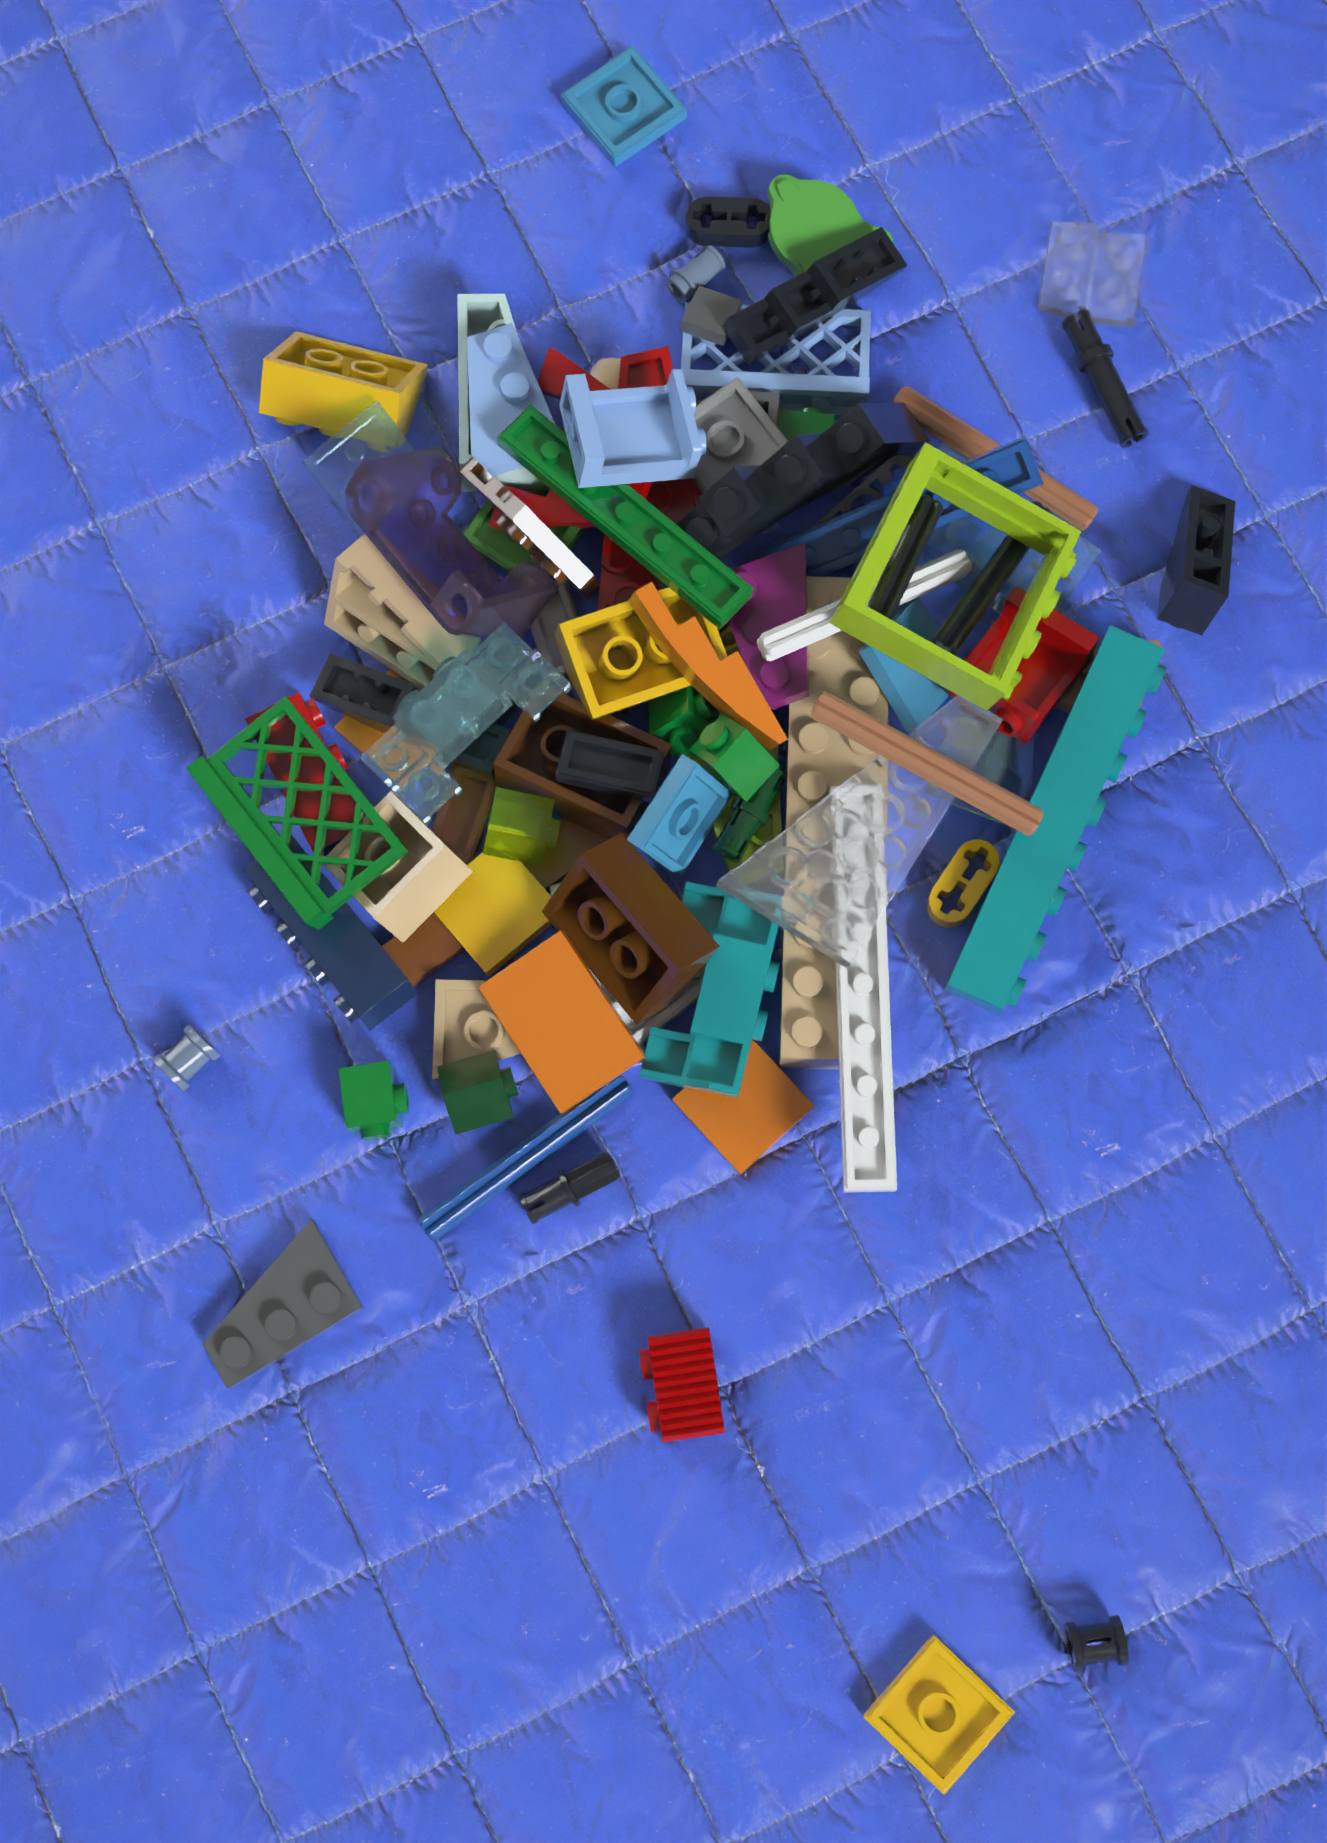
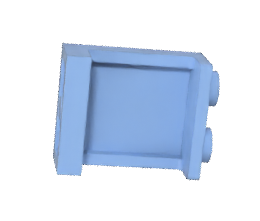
M671 369L668 383L663 386L589 391L585 374L565 376L559 406L579 488L694 478L700 458L706 455L707 443L704 429L696 425L694 417L696 410L695 393L692 386H686L682 369Z

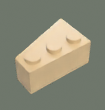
M372 528L335 558L324 625L410 683L415 684L416 687L425 693L444 699L474 667L481 638Z

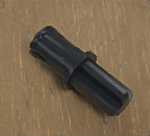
M602 1153L567 1172L564 1169L558 1170V1177L525 1194H520L519 1199L524 1209L541 1200L545 1201L528 1210V1218L532 1224H536L539 1220L572 1203L575 1207L581 1205L580 1199L617 1181L620 1178V1172L613 1157L609 1153Z

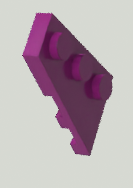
M805 542L731 569L754 588L753 596L729 620V624L742 659L771 710L809 697L808 645L773 661L765 660L757 647V639L760 638L763 632L807 614V549Z

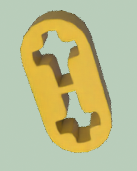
M972 839L965 842L957 850L932 888L927 900V912L937 925L945 928H954L961 925L969 917L999 868V854L993 845L982 839ZM978 853L982 854L985 857L983 865L988 871L977 870L970 881L962 877L969 864L968 860L964 857L974 858ZM956 886L964 890L957 903L959 908L962 909L961 912L953 909L949 914H945L940 910L943 902L937 898L939 895L944 898L949 897Z

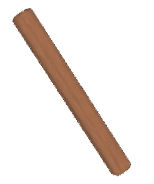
M904 386L893 400V403H905L922 429L969 459L1002 446L910 386ZM1038 469L1043 484L1023 493L1031 499L1040 502L1044 507L1050 509V511L1078 529L1086 530L1097 516L1098 507Z
M823 691L812 708L811 716L813 719L1025 835H1032L1038 828L1044 814L1043 810L1038 806L828 691Z

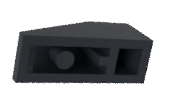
M1191 485L1160 587L1158 620L1169 623L1176 628L1203 635L1228 598L1235 515L1234 500Z

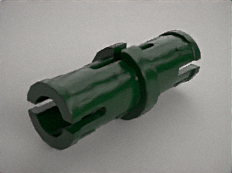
M777 768L747 802L741 798L734 799L730 806L732 813L728 818V822L712 846V849L720 856L735 863L741 862L758 828L766 825L769 819L767 812L771 803L787 779V776Z

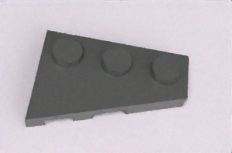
M311 1219L202 1343L227 1389L236 1387L364 1309L363 1304L314 1220Z

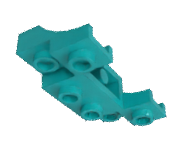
M686 881L682 903L720 947L706 964L690 1034L651 1026L645 1051L647 1057L643 1059L639 1073L640 1078L686 1089L691 1087L738 1099L752 1039L762 1041L769 1012L759 1010L763 990L774 992L780 963L771 961L785 898L756 891L730 890Z

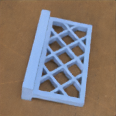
M685 302V311L688 308L690 302ZM742 305V310L751 305ZM841 310L812 328L814 332L801 342L794 339L785 344L790 350L776 361L768 354L758 359L766 367L761 372H742L737 366L745 360L739 351L728 359L715 347L716 343L683 332L681 369L686 386H692L697 405L738 377L749 391L780 393L779 410L798 411L802 408H817L824 413L835 414L834 420H838L857 403H868L871 310ZM841 325L860 326V335L848 344H845L838 338L833 331ZM822 339L837 351L823 363L808 351ZM692 341L697 344L694 348H692ZM860 348L859 355H858V354L855 353V351H857V350ZM705 353L719 365L714 370L691 369V363ZM799 357L813 370L808 374H789L784 368ZM846 359L859 371V377L836 376L831 369Z

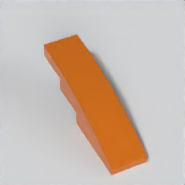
M653 582L634 591L628 600L655 643L691 686L721 714L723 713L745 727L759 743L769 750L788 740L738 651L720 660L695 616L677 626Z

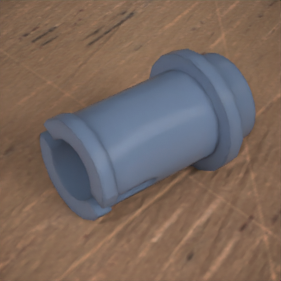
M705 245L681 269L676 267L670 271V278L666 281L669 292L681 303H685L687 300L691 301L699 286L703 287L714 276L725 269V261L713 246Z

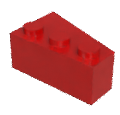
M299 692L288 697L327 746L319 730L320 727L326 725V722L314 698L304 701ZM273 705L245 718L248 726ZM287 714L271 726L270 745L293 747L296 725ZM260 736L255 739L257 743H259ZM304 736L303 748H313ZM336 742L328 745L327 748L345 770L349 769ZM267 752L266 761L277 781H289L292 755ZM302 756L298 782L323 785L326 767L321 757ZM334 775L333 786L344 787ZM281 789L286 799L287 789ZM297 790L294 809L295 818L318 820L322 793ZM331 794L328 821L354 822L356 801L351 795ZM300 826L314 853L317 828ZM327 829L324 847L344 838L350 831Z

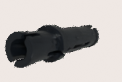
M1089 310L1077 311L1079 320L1076 321L1074 315L1071 314L1061 324L1079 357L1076 360V364L1081 373L1087 374L1118 437L1121 448L1132 446L1130 439L1134 437L1136 443L1146 438L1149 432L1144 426L1112 362L1114 353L1111 346L1103 343L1091 319Z

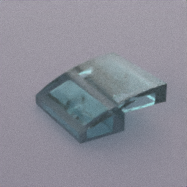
M378 401L373 402L301 461L331 498L329 500L359 538L433 479L408 440Z

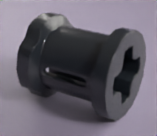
M1119 1615L1109 1616L1108 1622L1076 1626L1073 1621L1064 1624L1067 1652L1074 1672L1083 1671L1084 1665L1116 1661L1118 1665L1128 1664V1645ZM1102 1641H1105V1642H1106V1643H1103V1644H1096V1645H1090V1646L1086 1645V1644H1088V1643H1095V1642H1102Z

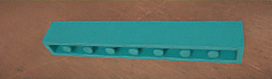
M1111 625L1109 626L1029 801L1043 810V818L1032 835H1025L1016 830L944 988L945 991L998 1015L1004 1009L1005 1004L1015 1007L1026 983V979L1018 976L1026 959L1035 962L1047 936L1039 931L1046 913L1054 917L1056 916L1067 892V889L1059 886L1066 869L1073 872L1076 871L1086 850L1087 844L1079 841L1085 826L1088 824L1096 827L1107 803L1106 799L1099 797L1106 780L1115 783L1124 766L1127 755L1119 751L1127 735L1135 739L1145 719L1147 711L1139 708L1146 691L1155 695L1167 667L1159 664L1165 648Z

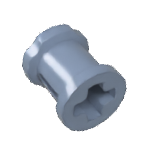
M189 1024L183 1029L185 1035L164 1056L157 1055L153 1059V1062L183 1091L190 1087L188 1081L210 1059L216 1061L221 1056Z

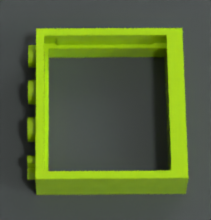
M925 442L908 465L829 623L988 711L999 699L1009 700L1014 687L1021 681L1022 673L1016 670L1022 657L1028 659L1041 638L1042 633L1037 631L1036 627L1041 617L1046 619L1059 600L1061 593L1055 590V587L1060 577L1065 579L1077 561L1075 559L1077 554L1073 552V549L1082 531ZM925 488L1044 555L988 674L866 606Z

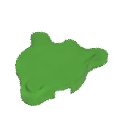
M782 174L775 177L768 187L767 196L770 202V232L768 239L772 250L780 262L790 269L794 277L806 272L814 261L880 228L867 223L860 216L853 201L842 189L831 183L821 180H800L791 175ZM885 230V232L893 242V236L890 232Z

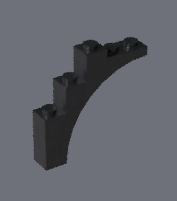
M857 403L822 434H796L762 465L737 466L730 469L698 497L701 503L676 525L720 560L741 544L799 508L850 483L869 477L884 462L896 454L907 453L915 455L924 443H929L930 440L905 403ZM897 464L891 467L893 471L899 468ZM652 574L661 589L668 588L667 585Z

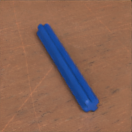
M620 1075L565 1113H559L423 1214L418 1220L423 1231L433 1241L440 1239L632 1095L631 1086Z

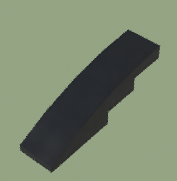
M880 227L814 261L806 272L771 289L764 299L729 316L722 327L749 365L861 299L903 271L908 265L883 227Z
M331 653L309 695L315 701L360 723L495 779L493 763L512 731L511 729L470 715L462 706L421 692L413 683Z

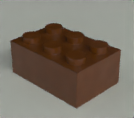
M539 682L493 763L496 786L606 839H610L620 833H623L628 839L650 805V802L556 782L555 775L567 730L665 751L657 791L671 766L672 744L608 714L592 720L581 701Z
M623 833L580 854L541 911L558 932L562 930L566 933L587 967L636 1025L674 1003L720 947L643 858L641 853L627 841Z

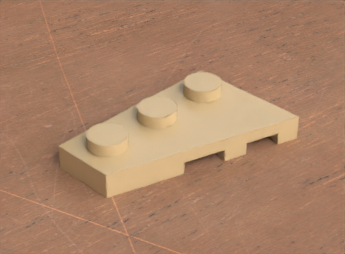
M436 979L432 1080L439 1079L437 1066L496 1050L499 1060L521 1054L478 988V986L486 981Z

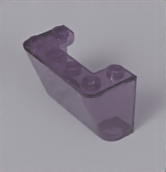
M441 446L361 462L345 490L347 510L352 519L442 628L456 636L509 642L519 640L559 586L540 565L533 562L517 564L510 570L505 579L501 580L447 515L460 495L462 479L457 466Z

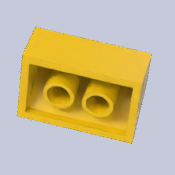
M296 331L263 359L259 413L273 416L275 421L284 425L304 424L319 428V431L327 436L342 437L347 435L363 439V442L370 447H394L409 430L427 375L428 364Z
M669 587L658 591L677 626L695 616L719 659L722 660L727 657L720 634L714 624ZM629 601L560 623L554 633V638L570 682L592 720L691 686L655 643Z

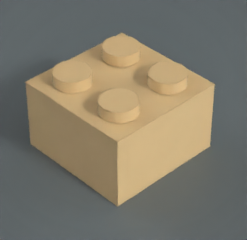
M390 791L375 806V809L409 852L353 897L377 922L404 943L473 871L411 809ZM367 815L363 818V824L374 825ZM352 831L332 849L327 857L349 859ZM361 832L358 860L376 861L392 847L382 834ZM323 864L345 886L348 866ZM357 867L356 876L366 868Z

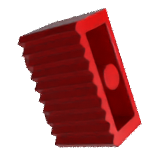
M709 1327L648 1336L649 1348L639 1349L643 1381L654 1380L656 1401L647 1402L651 1434L661 1432L662 1442L664 1443L725 1433Z

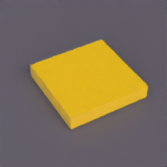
M501 838L467 865L473 872L434 911V914L488 977L552 925L541 912L552 896Z
M932 1635L868 1708L863 1717L945 1795L1013 1716L1015 1711L936 1636Z

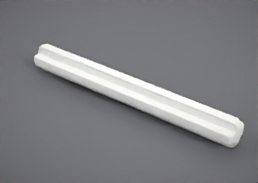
M956 549L917 566L899 605L966 577L968 572L972 570V562L968 559L966 552L962 549ZM840 600L763 632L760 638L757 639V647L761 651L763 658L767 661H773L842 631L829 623Z

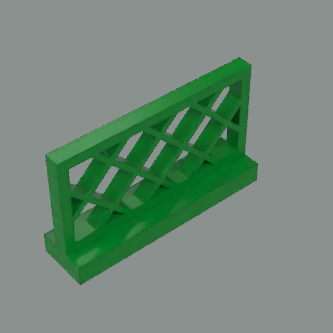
M286 696L208 759L201 755L186 767L303 921L317 930H320L334 919L332 913L409 852ZM287 714L296 725L293 747L270 745L271 726ZM260 736L259 743H251ZM304 736L313 748H303ZM241 750L257 751L254 778L235 777L225 763ZM267 752L292 755L289 781L264 779ZM302 756L321 757L326 763L323 785L298 782ZM334 775L344 787L333 786ZM242 785L253 786L251 796ZM263 787L287 789L284 817L265 815L262 812L260 802ZM297 790L322 793L318 820L293 818ZM331 794L351 795L356 801L353 823L328 821ZM364 813L374 825L363 824ZM272 823L283 824L281 835ZM292 825L317 828L314 855L296 854L290 848ZM327 829L352 831L349 859L323 856ZM361 832L382 834L392 847L376 861L358 860ZM302 862L313 863L311 873ZM322 864L348 866L345 886L329 898L319 885ZM357 867L366 868L356 876Z

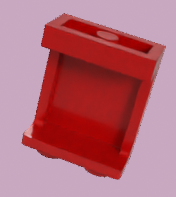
M1018 586L1012 590L1005 600L999 618L964 661L987 674L989 673L1027 593L1025 590ZM1055 609L1052 610L1046 619L1041 617L1036 627V630L1042 633L1041 638L1028 659L1022 657L1016 670L1022 673V678L1014 687L1009 700L1001 698L988 711H985L946 688L944 692L949 694L960 707L974 710L991 721L994 727L1002 734L1016 737L1027 744L1088 666L1100 638Z

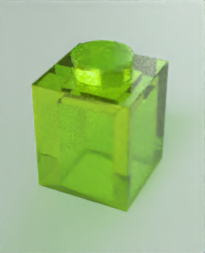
M496 787L482 854L541 866L545 848L555 849L561 820L552 819L555 799Z

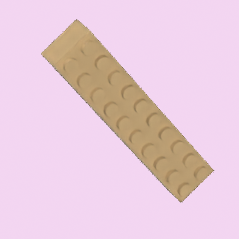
M806 576L807 613L840 600L851 578ZM839 631L808 645L809 697L788 704L783 898H785L782 915L779 1068L839 1070L830 786L881 785L886 898L888 759L813 719L811 716L812 708L823 691H828L888 724V700L859 653L860 648L865 643L844 631Z

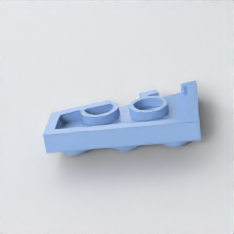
M509 323L467 337L471 457H474L492 477L523 467L497 445V436L530 404L555 424L513 323Z

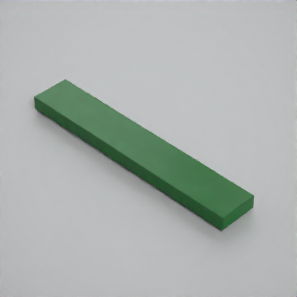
M531 404L497 436V445L718 629H721L753 596V587L628 484L579 488L566 433Z

